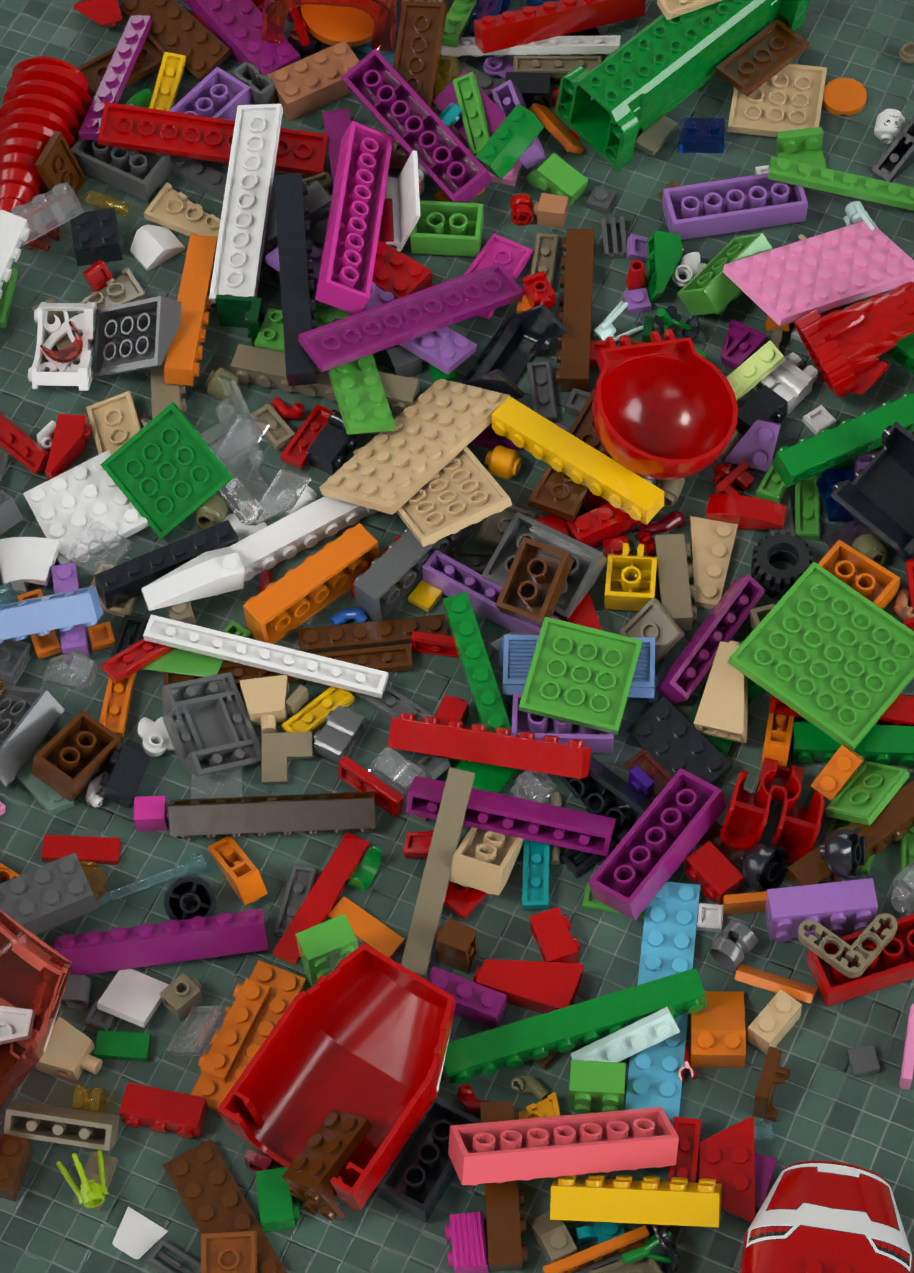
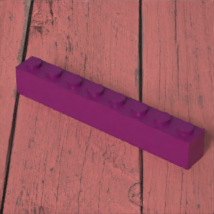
M415 776L408 791L406 813L437 820L446 782ZM472 788L463 825L608 857L613 841L616 819Z
M248 909L244 912L221 913L209 917L197 916L192 919L169 920L158 924L146 923L129 928L117 927L113 930L90 931L78 935L66 934L56 937L54 940L56 965L63 970L70 971V975H87L268 950L263 909Z

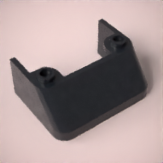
M544 304L509 317L495 332L463 379L462 384L507 394L515 400L523 398L525 393L515 385V382L526 368L527 363L530 362L534 355L540 352L542 354L545 353L552 345L551 340L556 336L566 333L568 328Z

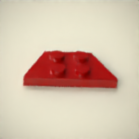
M748 1117L699 1142V1179H714L716 1184H722L721 1209L746 1220L750 1224L756 1216L754 1117Z

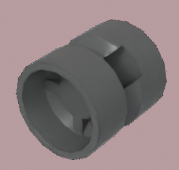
M732 920L722 931V937L719 936L709 947L708 951L719 965L728 970L735 971L743 962L744 954L747 955L758 943V939L747 926Z

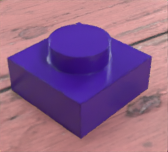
M635 766L629 771L628 784L649 799L653 795L655 782L638 766Z

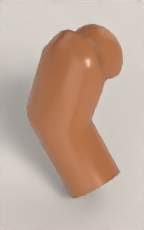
M906 589L898 591L894 604V611L902 621L914 618L913 607L907 605L910 596L909 591Z

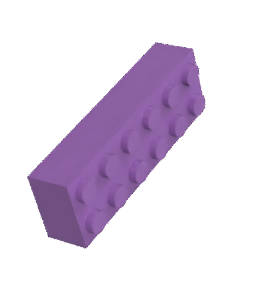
M768 173L663 189L662 209L669 233L681 234V240L806 221L808 208L807 198L802 186L768 179Z

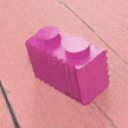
M483 1212L449 1215L450 1224H445L446 1241H452L453 1251H447L449 1268H454L455 1273H489Z

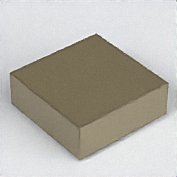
M298 686L285 701L287 714L290 717L309 703V694L306 687Z

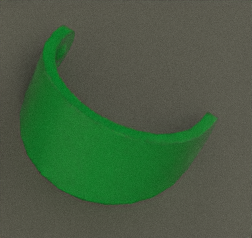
M372 846L347 885L363 892L371 886L382 859V851L378 847Z

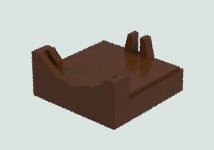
M769 1046L755 1093L752 1115L776 1122L778 1118V1112L772 1104L773 1094L778 1085L785 1084V1080L789 1079L791 1071L790 1069L780 1067L781 1049Z

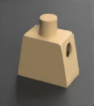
M287 675L240 680L243 700L252 726L261 725L262 733H276V723H284L287 720L285 703L289 698Z
M60 1017L53 1026L45 1054L39 1060L40 1057L37 1056V1052L33 1058L35 1062L38 1061L35 1065L37 1070L77 1081L84 1070L96 1075L103 1063L101 1059L93 1056L95 1051L93 1041Z

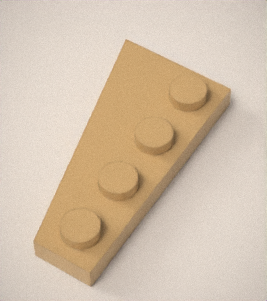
M167 182L144 212L146 220L189 237L190 234L217 237L219 234L221 219L213 214L209 215L202 206L189 201L185 194L176 192L172 185Z
M690 516L693 584L695 589L694 605L713 610L723 595L738 524Z

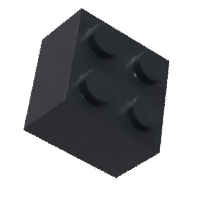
M115 207L70 214L73 248L77 266L92 265L98 260H102L104 263L123 260Z

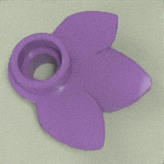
M490 55L483 64V70L489 76H500L506 79V72H513V61L516 55H505L502 57Z

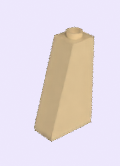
M720 641L694 725L701 734L746 744L748 739V677L727 663L729 657L741 643L736 641H729L728 643Z

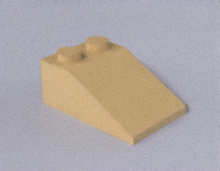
M471 827L453 855L450 881L464 887H471L487 894L499 896L509 879L525 839Z

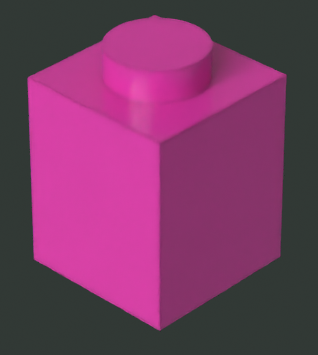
M165 796L134 797V823L137 831L168 830L169 813Z

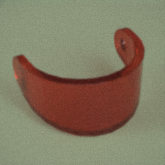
M72 321L68 323L76 332V337L68 348L53 351L43 344L40 345L44 353L56 362H71L82 352L83 340L77 326Z

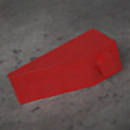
M58 414L45 471L47 480L66 472L86 449L87 440L92 437V426L88 424L87 416Z

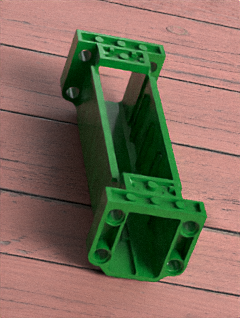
M722 0L667 20L664 14H662L607 56L603 62L591 71L585 70L581 66H576L563 76L560 82L555 115L570 129L572 128L616 171H619L632 160L639 130L642 132L646 131L716 76L715 67L776 19L794 32L802 27L810 0Z

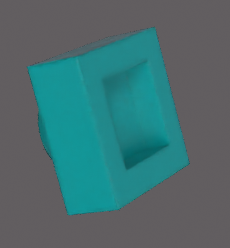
M451 102L439 115V118L447 127L449 125L453 126L459 120V113L462 109Z

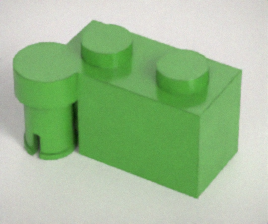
M555 153L527 175L528 182L534 188H540L549 194L568 196V208L586 191L588 184L586 177Z

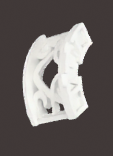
M41 302L38 308L35 309L34 321L38 323L37 345L32 367L28 369V380L32 382V389H38L39 385L79 386V391L89 390L93 378L91 366L93 364L94 345H92V340L95 338L97 302H87V304ZM48 311H63L65 322L61 324L60 319L54 315L55 323L48 324ZM67 311H84V313L69 319ZM75 329L76 335L77 333L82 332L83 336L78 339L75 338L72 334V330ZM65 334H68L72 344L81 348L82 351L73 353L64 363H61L52 354L51 349ZM76 360L80 361L78 365H74L73 362Z

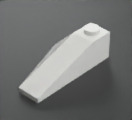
M230 547L204 552L143 587L142 594L148 610L151 611L243 589L245 570L238 552Z

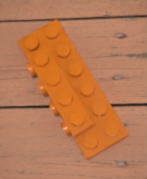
M258 960L250 978H246L243 984H237L233 993L235 1001L232 1007L226 1006L222 1014V1021L224 1023L220 1030L216 1028L210 1038L212 1046L209 1052L204 1051L199 1059L198 1066L201 1067V1075L190 1095L205 1097L208 1107L217 1111L224 1098L295 996L304 990L307 984L306 978Z

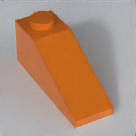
M769 712L761 766L766 757L778 760V765L787 767L794 716Z
M227 836L208 846L212 857L245 906L258 901L261 897L268 894L259 870L232 837Z

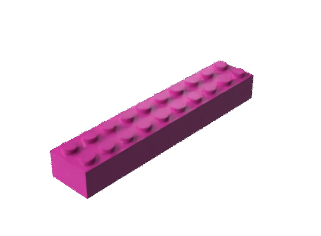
M351 121L341 138L315 300L346 312L357 314L363 310L370 299L393 137L354 121Z

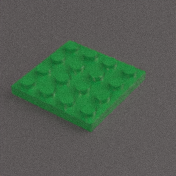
M171 403L100 464L140 515L147 519L149 526L160 539H164L202 504L211 499L235 478L175 403Z

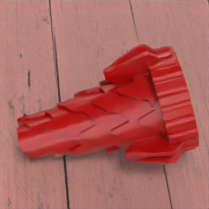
M914 282L902 284L884 295L880 292L866 301L857 302L842 310L836 309L821 314L813 310L794 321L795 328L807 352L836 398H842L849 393L858 395L866 393L882 376L884 371L889 368L886 362L878 361L879 357L894 348L898 341L914 333Z

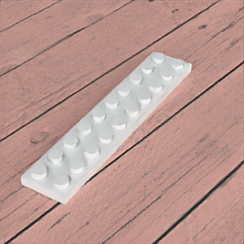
M281 104L237 106L209 295L211 304L216 303V295L229 294L257 298L283 114Z

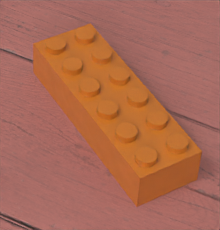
M360 523L353 528L345 530L342 536L328 542L318 553L310 555L301 565L295 569H290L284 577L277 582L270 583L264 591L246 601L243 609L247 630L251 631L252 636L258 641L270 644L277 643L351 590L350 583L379 555L378 541Z

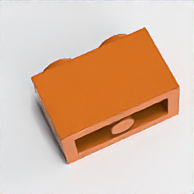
M841 745L810 786L832 801L865 759L856 752L849 750L846 746Z

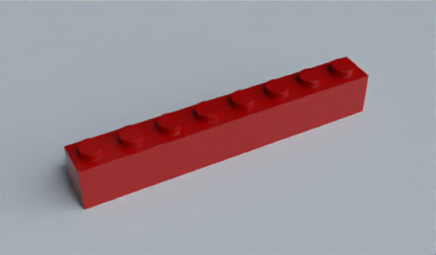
M645 0L548 1L539 6H526L517 11H505L496 16H484L482 19L474 20L475 45L485 54L645 16Z
M401 712L400 716L391 718L388 748L577 779L588 777L592 746L584 745L583 740L569 739L568 742L559 741L560 737L553 735H544V738L535 737L534 732L520 731L519 735L511 733L509 728L496 727V731L487 730V725L472 724V727L463 726V721L448 720V723L439 722L438 717L424 716V719L415 718L416 714Z

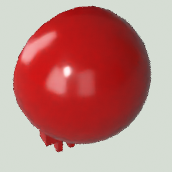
M672 329L665 330V341H662L658 331L651 332L650 343L631 345L627 335H621L619 338L620 346L617 347L612 336L605 338L606 348L600 349L596 359L601 374L594 388L592 415L596 433L608 454L627 470L643 478L653 480H678L695 475L710 466L727 448L737 426L738 405L735 393L727 378L713 363L696 352L691 337L676 339Z

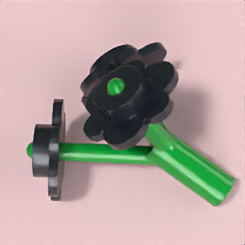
M669 306L667 309L661 307L657 310L654 322L660 325L661 331L659 335L662 341H665L664 333L666 329H672L676 339H680L677 336V332H675L678 327L683 328L682 336L685 338L691 337L694 340L699 334L700 322H698V316L693 315L684 324L680 322L681 316L677 314L675 306Z
M648 1224L646 1228L650 1239L646 1244L621 1254L624 1265L645 1257L664 1262L663 1272L673 1273L680 1264V1255L676 1251V1245L672 1244L675 1236L668 1225ZM661 1244L667 1251L666 1256L650 1252V1250Z

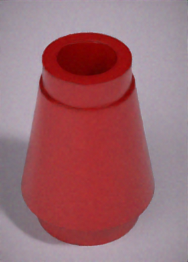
M634 260L630 263L625 279V285L629 290L646 288L648 285L644 264L640 260Z

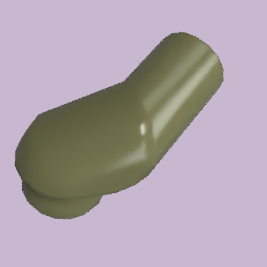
M517 1076L510 1082L511 1089L516 1093L533 1094L539 1101L546 1099L551 1094L534 1076Z

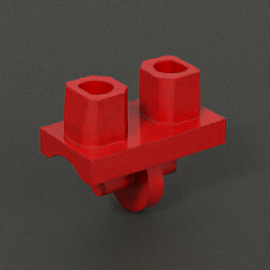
M744 460L731 473L730 471L733 469L731 464L728 463L726 466L717 464L713 468L715 476L712 478V481L715 484L719 481L721 482L715 487L716 492L713 494L740 495L733 487L736 483L745 491L750 488L755 481V478L748 471L750 464Z

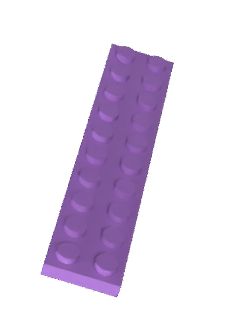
M312 245V254H308V257L313 260L314 273L310 274V279H314L316 294L323 251ZM277 247L265 256V263L280 272ZM372 282L370 299L361 312L391 302L397 298L392 293L382 290ZM444 327L398 344L446 374L451 373L475 353L477 344L449 327Z

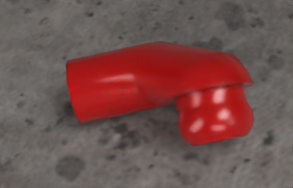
M280 397L274 398L271 402L274 409L284 419H300L304 415L305 407L302 403L298 402L294 403L293 406H287Z
M644 532L639 536V544H644V556L654 557L656 553L654 538L650 533Z

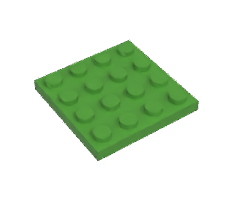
M545 616L519 704V710L618 735L643 640Z

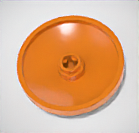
M301 0L300 12L309 33L316 39L331 46L345 40L349 47H356L372 41L382 32L387 21L388 3L387 0Z

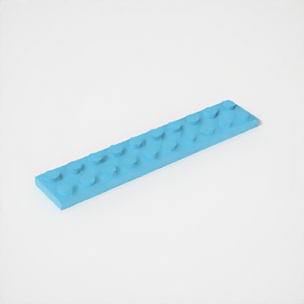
M666 882L645 908L637 985L693 969L700 885ZM688 1013L675 1018L680 1033L630 1056L625 1110L662 1107L672 1126L674 1117H679L682 1080L679 1078L678 1072L684 1066Z

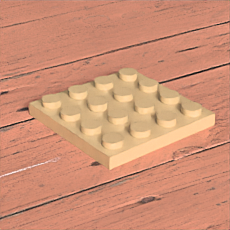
M788 64L748 97L734 87L727 132L777 137V132L819 127L827 67Z

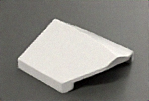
M149 224L140 227L136 231L130 248L131 254L147 272L185 250V246L169 228Z

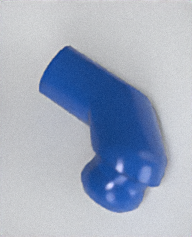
M354 607L341 610L330 617L329 620L334 626L342 625L351 619H354L355 623H363L367 621L368 617L364 613V609Z

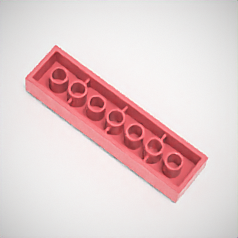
M654 1107L450 1126L448 1155L461 1184L475 1186L482 1183H503L514 1180L528 1181L535 1178H557L567 1175H585L599 1172L610 1173L620 1170L676 1165L679 1137L663 1108Z

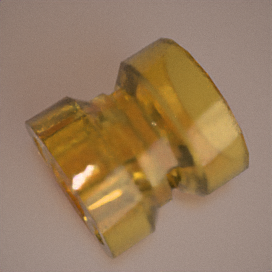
M77 1084L73 1094L72 1109L102 1113L105 1103V1088L95 1087L94 1089H88L86 1085Z

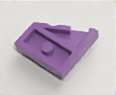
M757 419L725 458V462L740 465L745 460L750 464V468L767 472L774 459L781 424Z

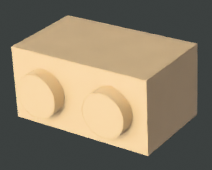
M780 989L749 1025L746 1040L767 1055L769 1046L775 1048L800 1019L802 1004Z

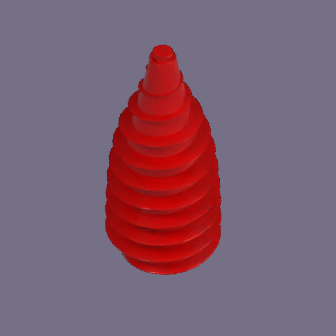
M38 56L19 62L13 69L12 77L7 84V91L3 96V106L0 108V211L2 209L20 216L23 210L29 208L28 203L30 201L38 200L41 197L39 191L48 189L35 164L54 131L62 133L70 149L76 144L75 139L79 138L78 133L92 104V99L87 92L88 81L84 74L63 60Z

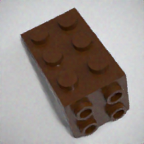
M333 1109L281 1177L288 1184V1191L293 1196L301 1199L303 1202L302 1207L312 1215L320 1214L329 1221L335 1219L343 1222L346 1215L336 1204L334 1187L330 1181L333 1176L337 1177L341 1168L373 1127L368 1119Z

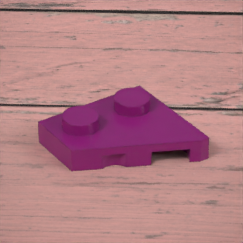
M731 318L728 323V334H726L724 340L725 346L722 348L720 357L721 363L736 369L768 342V336Z

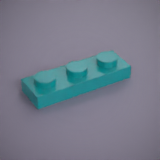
M525 839L523 910H549L550 844Z

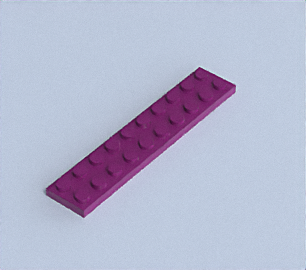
M499 262L299 334L298 342L321 372L518 301L524 296V291Z

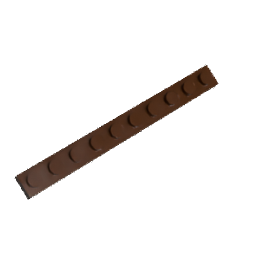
M411 644L314 653L315 655L385 672L413 670ZM235 662L222 663L218 674L231 672L237 688H241L240 680L284 675ZM163 672L164 685L203 678L200 676ZM287 675L288 683L308 681Z

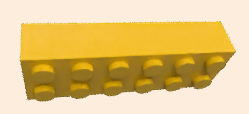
M588 1174V1178L577 1177V1175L559 1176L554 1179L551 1185L550 1220L719 1227L722 1184H716L714 1179H699V1183L688 1182L687 1178L682 1177L671 1178V1181H660V1177L645 1176L643 1180H632L630 1175H616V1179H605L603 1174Z

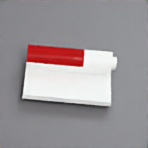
M414 150L398 179L387 177L379 240L399 252L403 249L420 218L417 151Z

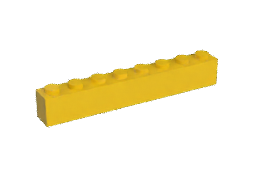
M509 396L491 414L492 429L496 434L511 440L517 447L524 448L532 453L536 459L543 460L551 465L557 472H562L569 476L573 482L588 487L594 495L601 496L609 501L613 507L622 509L634 520H639L647 525L664 506L665 492L634 472L627 470L613 459Z

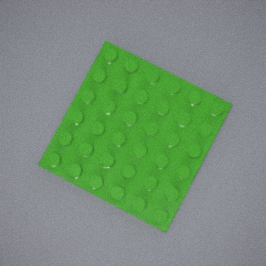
M813 562L729 657L727 663L853 752L914 678V631L823 567Z

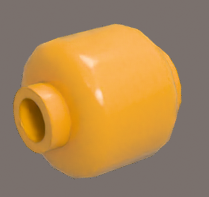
M498 445L493 451H488L485 464L488 465V472L491 475L509 480L513 476L518 475L522 458H519L518 451Z

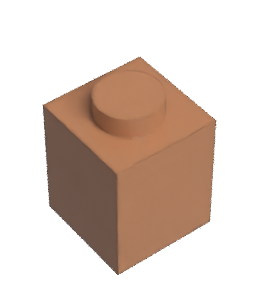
M541 193L539 202L536 201L534 205L537 225L564 229L568 215V196Z

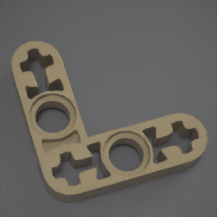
M879 914L850 946L817 921L805 920L798 928V940L843 975L849 978H857L864 973L893 939L898 923L891 914ZM886 923L890 924V928L884 929L879 937L877 934L880 931V926ZM805 930L808 932L814 930V936L810 935L806 937ZM866 940H871L877 947L873 951L864 950L861 944ZM833 943L837 945L839 951L836 954H828L824 950V946ZM854 961H857V962H858L857 967H856V966H853L852 968H849V967H848V963H849V962H851V963L854 962Z

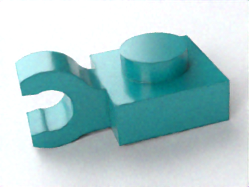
M592 1222L593 1227L583 1226L576 1228L577 1233L575 1236L578 1245L594 1241L600 1244L625 1232L622 1223Z

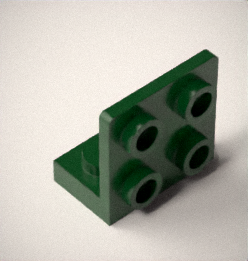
M229 294L216 295L215 301L220 325L248 328L247 336L251 338L252 346L255 347V340L265 318L262 298L233 296Z

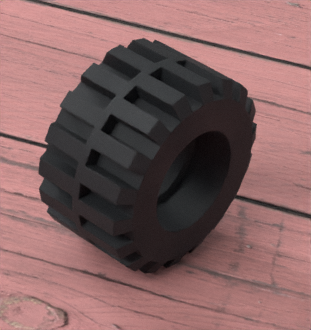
M775 532L774 536L768 534L765 536V540L760 539L758 545L753 549L751 577L766 590L765 593H769L768 597L774 598V596H779V599H781L814 562L813 550L811 547L808 548V542L806 540L801 541V537L797 534L795 536H791L790 532H786V534ZM777 561H785L794 567L780 570L774 568L771 564Z

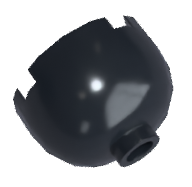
M840 827L833 830L827 837L825 844L821 845L820 857L822 860H825L826 867L833 875L855 880L861 877L862 873H859L858 869L859 866H864L866 847L865 837L859 836L858 833L862 831L860 827Z
M765 842L755 844L745 852L740 859V871L744 876L743 880L746 886L755 892L779 888L788 871L784 867L785 860L789 861L788 850L774 843Z
M185 875L178 877L170 883L165 892L163 903L170 920L180 921L197 916H212L215 912L216 898L213 888L206 880L199 876Z

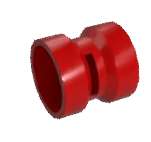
M516 194L510 199L511 221L515 225L524 226L533 221L532 197L527 194Z

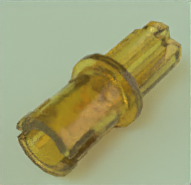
M92 190L85 194L84 201L88 204L102 209L115 207L116 214L123 217L128 213L129 204L112 198L110 194L103 195Z

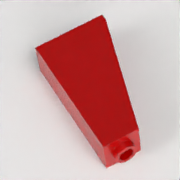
M485 959L482 967H477L473 982L505 994L507 1003L544 1014L573 1005L584 977V965L580 963Z

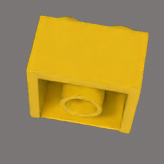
M623 543L622 555L608 554L605 609L640 611L652 598H655L657 557L644 556V544L638 545L637 556L629 555V543Z

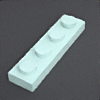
M666 1007L571 1053L572 1060L620 1062L680 1033V1029L670 1010Z

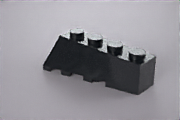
M592 756L590 757L588 777L577 779L557 775L576 799L579 798L584 803L588 813L616 819L613 839L617 844L620 843L652 803L651 800Z

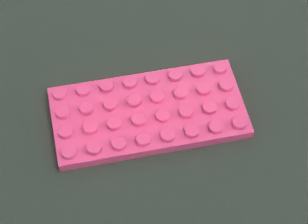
M861 221L724 264L723 273L774 322L782 326L794 322L813 310L822 313L879 294L880 292L894 289L902 284L914 282V260L874 224L875 229L870 230L867 224Z

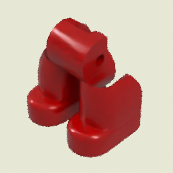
M765 757L754 794L744 789L748 771L744 770L739 774L729 800L720 837L727 846L733 849L749 850L755 844H758L768 819L771 800L781 802L779 820L773 834L772 843L788 850L789 861L785 860V864L792 865L812 851L820 831L824 797L820 792L815 791L812 801L807 808L796 807L795 805L801 793L804 768L797 767L796 765H792L791 769L778 765V760Z

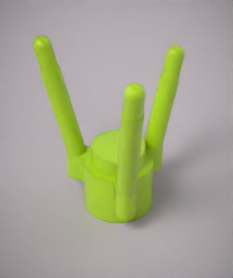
M99 1149L97 1150L99 1183H96L94 1179L87 1180L77 1154H72L75 1167L82 1182L80 1185L81 1189L78 1188L61 1161L56 1162L60 1172L76 1194L80 1205H84L85 1208H94L101 1205L105 1201L104 1195L108 1194L105 1184L103 1151Z

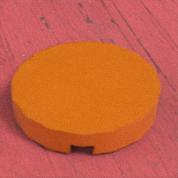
M837 78L830 81L824 87L823 106L834 115L846 114V117L860 113L865 107L867 100L866 89L860 82L854 79Z

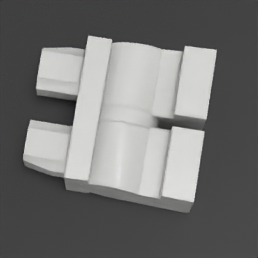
M794 352L786 356L787 360L754 387V390L758 392L766 385L787 401V415L806 395L812 392V384L818 377V370L812 365H808L804 370L798 368L801 365V358Z

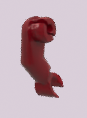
M678 510L672 511L662 520L651 522L649 525L644 526L641 522H635L632 524L631 530L633 533L636 529L641 528L634 535L635 539L639 541L640 534L644 532L651 533L652 535L668 532L675 527H681L684 524V516Z

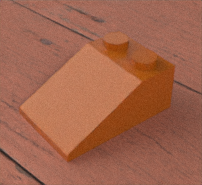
M704 991L707 1007L698 1013L690 1014L691 1067L745 1068L746 1028L744 992Z

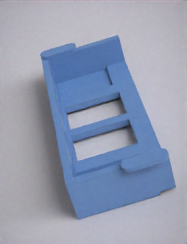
M504 635V640L499 643V666L503 667V699H508V695L513 696V693H523L539 635ZM631 637L643 640L628 698H648V702L655 703L658 701V690L656 687L659 684V679L655 676V638Z

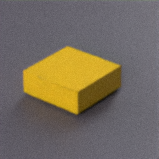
M421 580L409 595L408 602L429 613L442 597V590Z

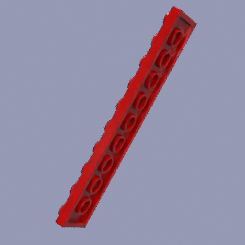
M105 102L98 145L229 164L235 121ZM280 128L275 170L290 173L301 172V174L310 176L322 173L328 134Z

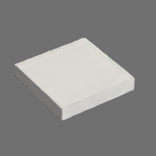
M133 969L119 970L97 1002V1009L144 1028L162 1002L159 993L169 984Z

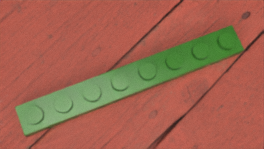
M771 156L769 161L768 179L914 211V187Z

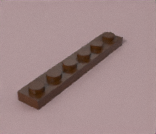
M445 614L298 629L299 650L314 654L411 644L412 631L447 635Z

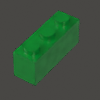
M517 104L475 157L488 172L502 180L544 126L533 112Z

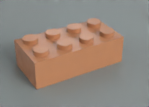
M344 40L267 74V77L273 81L276 102L282 105L283 113L290 122L352 94L345 86L341 77L360 61Z

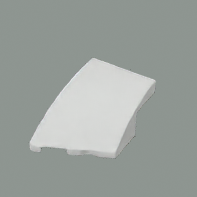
M38 537L0 539V574L3 588L27 592L30 583L47 586L52 572L51 566H54L61 547L60 540Z

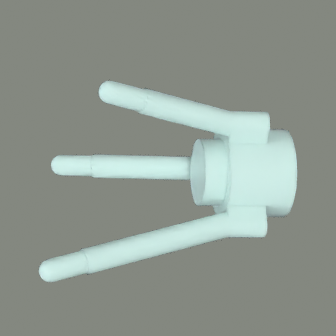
M853 201L846 206L845 213L847 216L843 218L846 226L864 221L870 230L875 229L873 224L875 226L876 224L870 218L867 211H865L860 201Z
M621 301L604 321L592 330V336L596 341H605V338L612 336L616 343L621 335H634L642 331L644 326L642 325L614 337L616 329L612 322L628 306L627 302Z

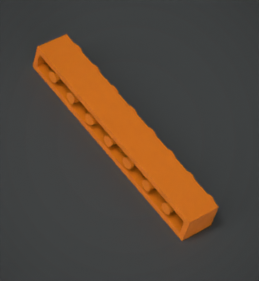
M190 234L177 301L181 302L180 327L166 354L164 364L165 384L193 386L194 377H199L200 363H197L198 359L202 360L203 346H201V342L205 343L206 329H204V326L209 324V312H207V309L212 308L209 295L218 241L217 236Z

